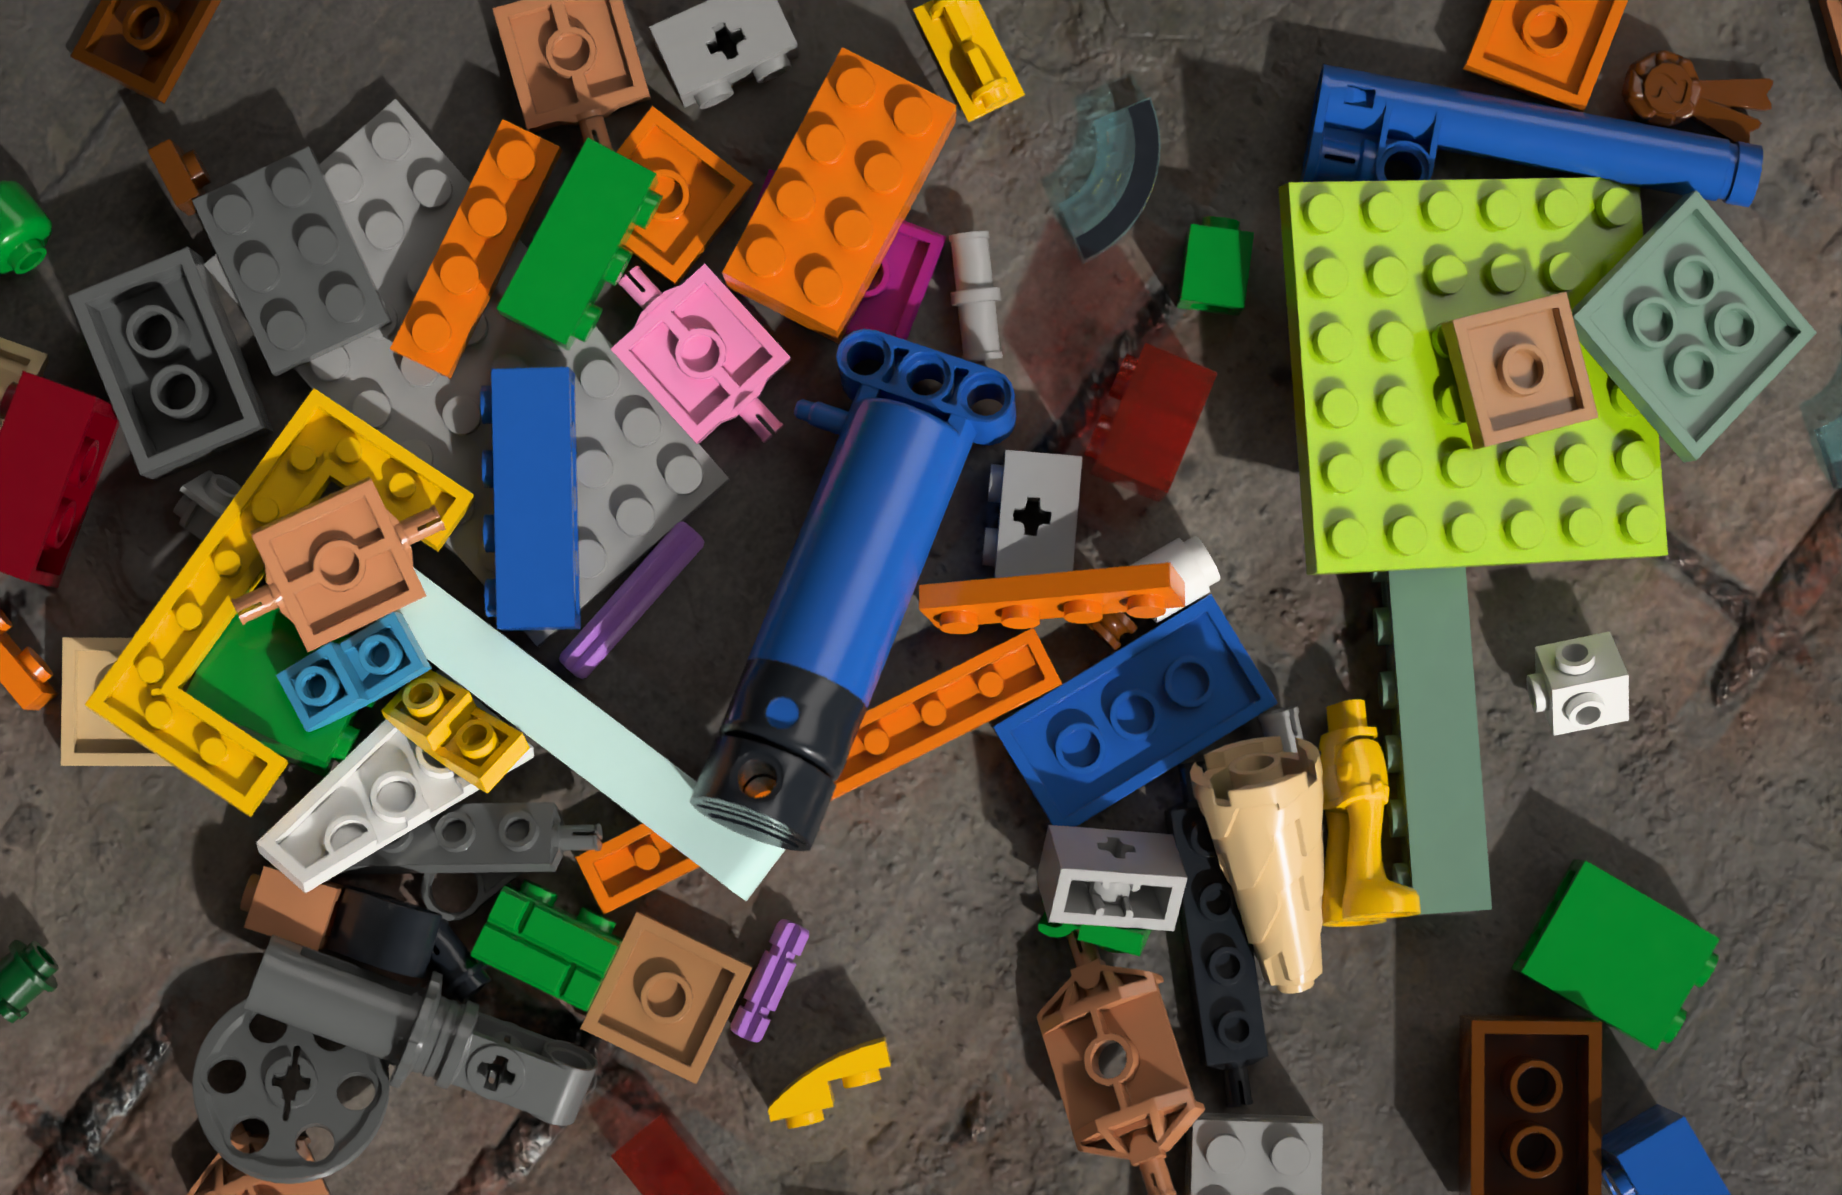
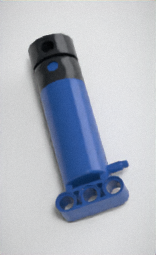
M871 329L851 332L844 337L838 346L836 358L843 391L853 401L850 410L846 411L819 401L814 403L805 399L799 400L795 406L794 415L797 419L808 422L810 426L837 434L839 437L719 729L720 737H716L689 802L698 812L710 820L736 833L768 845L798 852L810 851L836 788L834 782L838 780L843 771L972 443L988 446L1001 443L1014 430L1017 418L1013 385L1006 375L997 370ZM863 360H876L883 364L880 370L867 376L858 375L852 371L854 366ZM926 379L936 380L942 384L939 391L927 396L918 395L911 390L916 383ZM984 399L996 400L1002 404V408L998 412L989 416L978 415L971 410L975 403ZM771 791L766 796L758 798L755 797L761 792Z

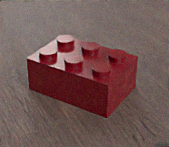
M23 371L19 382H12L7 387L0 404V418L4 420L0 430V572L27 582L58 588L120 423L112 404Z

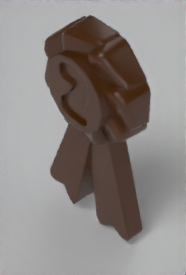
M1658 50L1646 54L1630 65L1626 73L1622 96L1624 103L1636 122L1672 128L1690 118L1719 138L1728 139L1732 144H1735L1736 141L1750 143V132L1758 129L1762 123L1758 119L1730 109V107L1754 111L1772 109L1771 102L1766 94L1773 86V80L1769 78L1699 80L1690 59L1683 58V56L1667 50Z

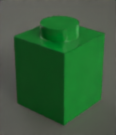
M1206 216L1202 218V225L1190 224L1185 236L1176 308L1239 316L1245 308L1254 232L1239 230L1240 221L1225 217Z

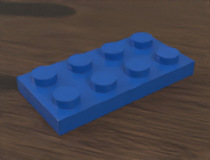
M1212 594L992 728L1050 823L1057 826L1076 827L1273 707L1278 702Z

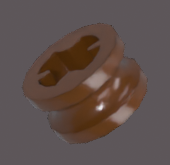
M1124 612L1103 614L1102 620L1085 624L1115 652L1121 647L1119 641L1121 635L1124 633L1133 634L1138 629Z

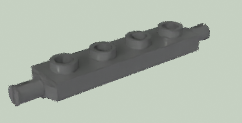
M554 802L454 804L337 875L555 872L564 851H600L602 848L600 839H603L602 827L600 823L564 825L560 810ZM261 828L258 836L262 838L270 829Z

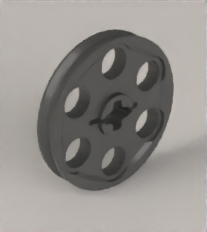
M247 999L243 1000L225 1013L213 1026L201 1045L196 1059L192 1082L193 1099L205 1136L218 1154L230 1165L251 1177L263 1181L281 1184L305 1183L327 1177L341 1170L354 1161L369 1146L383 1122L390 1091L389 1068L386 1066V1060L348 1046L337 1051H326L315 1042L313 1033L289 1024L283 1037L276 1042H260L250 1033L251 1021L259 1013L245 1009L244 1005ZM299 1049L300 1054L297 1064L301 1080L306 1084H310L309 1090L297 1091L295 1100L291 1101L289 1119L284 1121L286 1103L281 1088L273 1085L275 1080H285L287 1078L289 1070L293 1068L295 1050ZM223 1060L236 1061L246 1071L244 1084L237 1091L229 1094L216 1092L210 1087L208 1082L211 1069ZM360 1076L366 1078L375 1088L373 1101L361 1110L345 1108L338 1100L337 1092L340 1085L350 1077ZM246 1119H257L263 1122L269 1129V1139L266 1145L254 1153H243L237 1150L231 1142L235 1126ZM320 1127L329 1131L334 1138L333 1150L323 1160L308 1161L297 1152V1139L306 1129Z

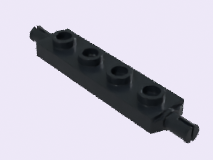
M1198 761L1178 764L1184 802L1177 803L1164 811L1167 834H1173L1188 877L1179 910V919L1200 1065L1222 1070L1227 1100L1226 1107L1247 1106L1254 1104L1247 1066L1253 1065L1269 1056L1253 945L1248 942L1232 887L1220 868L1206 818L1202 814L1198 801L1193 794L1190 776L1191 768L1196 763V766L1201 767L1204 773L1205 762Z

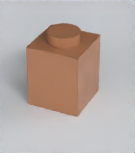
M265 865L261 875L253 873L245 887L240 909L249 913L244 928L271 937L273 934L316 951L326 949L344 886L325 881L309 892L304 893L274 865Z

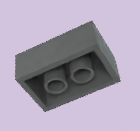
M189 247L68 296L139 473L155 481L274 433L210 273L204 265L205 261L203 257Z

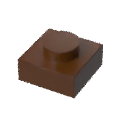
M171 139L147 150L176 207L188 216L197 213L192 200L206 194L203 187L211 184L212 181L195 150L192 149L184 153L183 149Z

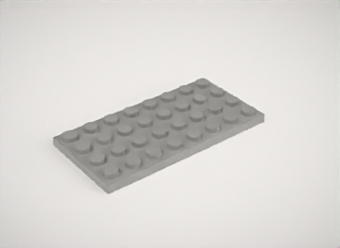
M396 99L319 164L393 323L294 369L312 390L315 388L474 494L475 501L446 540V543L484 586L487 578H496L495 553L485 552L483 540L484 514H494V488H484L482 451L493 450L492 424L482 423L480 391L481 386L491 385V369L570 367L575 373L580 611L653 549L677 523L684 522L730 481L728 476L699 443H695L611 351L613 345L596 326L585 343L576 338L568 351L500 315L496 308L528 250L520 240L451 379L390 350L470 183ZM216 253L204 265L241 307ZM559 630L523 631L537 647H540Z

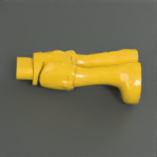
M1346 700L1327 706L1328 733L1320 736L1318 751H1321L1323 810H1325L1328 828L1322 895V926L1352 927L1374 925L1386 922V918L1408 917L1421 914L1418 892L1414 888L1388 880L1382 862L1381 834L1384 805L1388 803L1390 788L1388 786L1387 768L1381 746L1378 742L1372 740L1378 737L1377 728L1367 727L1365 700Z

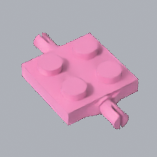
M706 264L701 266L682 285L666 290L663 293L644 274L639 265L632 268L629 273L645 292H641L627 275H624L618 284L626 290L643 311L635 327L611 348V351L696 444L702 442L721 423L734 419L739 415L762 439L763 443L767 442L773 436L757 419V416H760L775 433L784 424L772 414L759 397L766 383L791 361V357Z

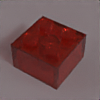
M1148 343L1144 344L1138 357L1126 353L1108 394L1109 397L1119 400L1114 415L1110 417L1101 413L1084 452V455L1095 459L1089 474L1160 502L1171 488L1218 372Z

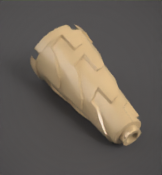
M1281 736L1238 741L1213 750L1204 755L1207 771L1203 773L1202 768L1194 763L1190 776L1194 797L1197 799L1200 810L1206 818L1220 868L1232 887L1248 942L1254 946L1264 981L1271 986L1276 985L1277 990L1282 993L1292 994L1308 990L1314 985V980L1322 974L1320 933L1323 923L1322 895L1324 884L1322 834L1323 769L1318 748L1311 742L1295 738L1298 753L1284 752Z

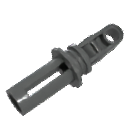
M272 934L245 1002V1009L386 1060L387 1067L389 1065L394 1066L389 1084L395 1088H399L411 1072L422 1073L425 1077H433V1080H435L434 1085L447 1090L452 1084L477 1093L486 1099L496 1100L528 1112L537 1119L553 1125L568 1126L575 1122L598 1067L597 1059L584 1048L567 1041L548 1038L521 1028L514 1023L479 1012V1004L466 1000L465 1004H458L455 1000H447V997L441 996L442 974L432 971L425 988L420 987L421 983L413 987ZM505 1037L510 1039L509 1043L504 1042ZM496 1056L505 1057L502 1065L493 1063ZM489 1077L495 1079L494 1083L488 1081Z

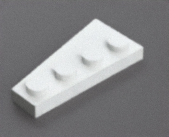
M440 668L436 671L439 675L462 687ZM471 694L478 708L501 720ZM386 719L345 760L340 762L256 842L258 851L304 893H307L480 789L434 759ZM528 743L530 748L508 772L534 757L533 746Z

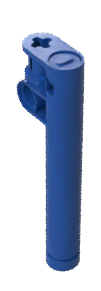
M1323 64L1313 102L1300 182L1387 181L1384 174L1385 163L1392 160H1400L1407 163L1414 172L1415 180H1430L1433 173L1436 151L1442 150L1587 178L1600 177L1620 184L1684 195L1697 190L1705 200L1716 201L1717 199H1722L1723 203L1749 207L1756 195L1760 181L1763 148L1760 145L1736 141L1735 144H1732L1728 139Z

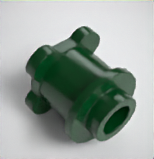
M13 940L8 946L10 952L0 960V1014L10 1023H14L28 1015L29 1009L27 1005L44 990L53 992L58 986L53 975L59 970L58 964L51 954L36 941L26 945L20 940Z

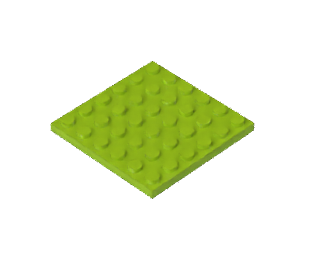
M1600 177L1288 182L1278 187L1307 575L1648 558L1668 555L1659 434L1586 348L1580 343L1599 418L1474 450L1441 325L1451 320L1567 292L1572 310L1643 237L1640 187L1620 184Z

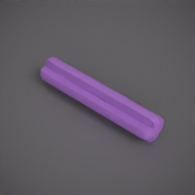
M682 521L677 523L563 650L559 657L562 665L580 679L587 678L703 548L704 540L702 536L687 523Z

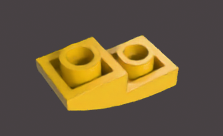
M432 670L407 683L381 710L385 719L417 746L487 794L530 748L522 732L478 708L468 690Z
M885 1036L843 1050L801 1074L770 1103L768 1107L770 1122L785 1119L787 1129L823 1121L825 1118L822 1109L834 1107L835 1103L831 1080L842 1078L844 1088L857 1087L881 1080L879 1069L891 1066Z

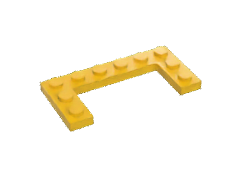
M313 388L84 705L102 719L251 818L289 763L286 759L182 690L237 612L231 599H236L253 591L265 574L264 561L250 532L317 501L331 481L341 488H345L369 476L376 487L384 507L399 522L430 508L432 505L436 507L440 515L439 518L443 521L446 530H441L421 541L439 552L475 501L474 494Z

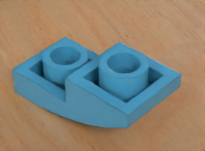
M394 611L340 644L329 642L276 676L304 729L307 732H312L382 698L432 668L403 614Z

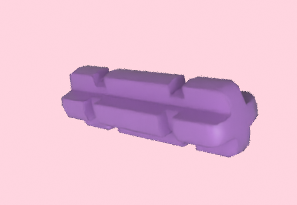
M781 919L777 923L769 940L773 945L770 951H764L743 997L747 999L745 1006H739L731 1023V1031L734 1034L751 1042L758 1043L762 1040L771 1021L767 1016L770 1010L775 1012L796 966L793 962L795 955H801L809 938V931L803 926L787 919Z

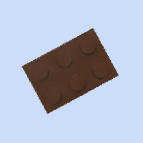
M1460 1015L1459 1195H1601L1602 1022L1587 1016Z

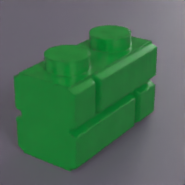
M524 879L520 888L511 884L505 885L470 956L585 1012L589 1011L623 941L622 938L612 934L616 922L585 907L581 908L578 916L554 906L559 896L558 894L530 880Z

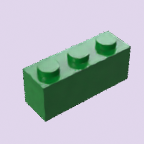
M587 137L496 308L500 315L568 351L576 338L585 343L593 332L603 310L594 303L605 282L616 286L632 257L633 252L624 248L636 225L646 229L661 203L663 195L654 191L658 184L657 174Z

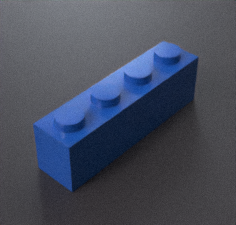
M570 367L491 369V385L481 386L480 391L482 423L492 424L493 450L482 451L484 488H494V514H484L483 519L484 549L486 553H495L496 578H487L485 580L486 616L497 617V629L503 631L581 629L575 373Z

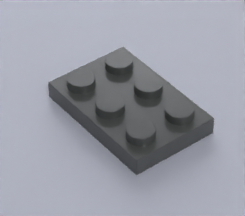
M309 146L192 200L271 373L276 377L393 323L317 158Z

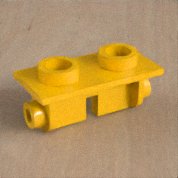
M931 0L913 9L968 123L1025 96L979 0Z

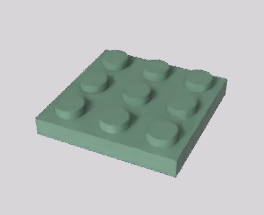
M1697 190L1684 194L1571 310L1580 343L1683 463L1696 461L1817 333Z

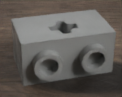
M707 0L649 26L653 40L684 108L696 102L699 109L719 104L734 94L732 86L754 76L757 83L777 78L792 68L790 60L799 57L797 42L778 0ZM728 35L732 43H738L736 45L738 56L728 60L722 51L717 52V39Z
M1005 450L1003 465L991 464L988 502L1000 503L998 528H985L982 565L994 566L993 578L1073 571L1083 456ZM1027 502H1038V513L1048 516L1049 524L1039 525L1035 536L1024 535V524L1013 519V513H1022Z
M1048 825L1036 877L1048 922L1174 931L1188 878L1173 834Z

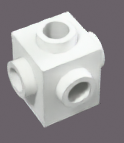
M1610 632L1535 647L1536 673L1527 675L1528 695L1534 712L1544 711L1554 736L1629 720L1628 672Z

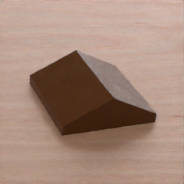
M101 0L70 57L139 95L165 104L221 0Z

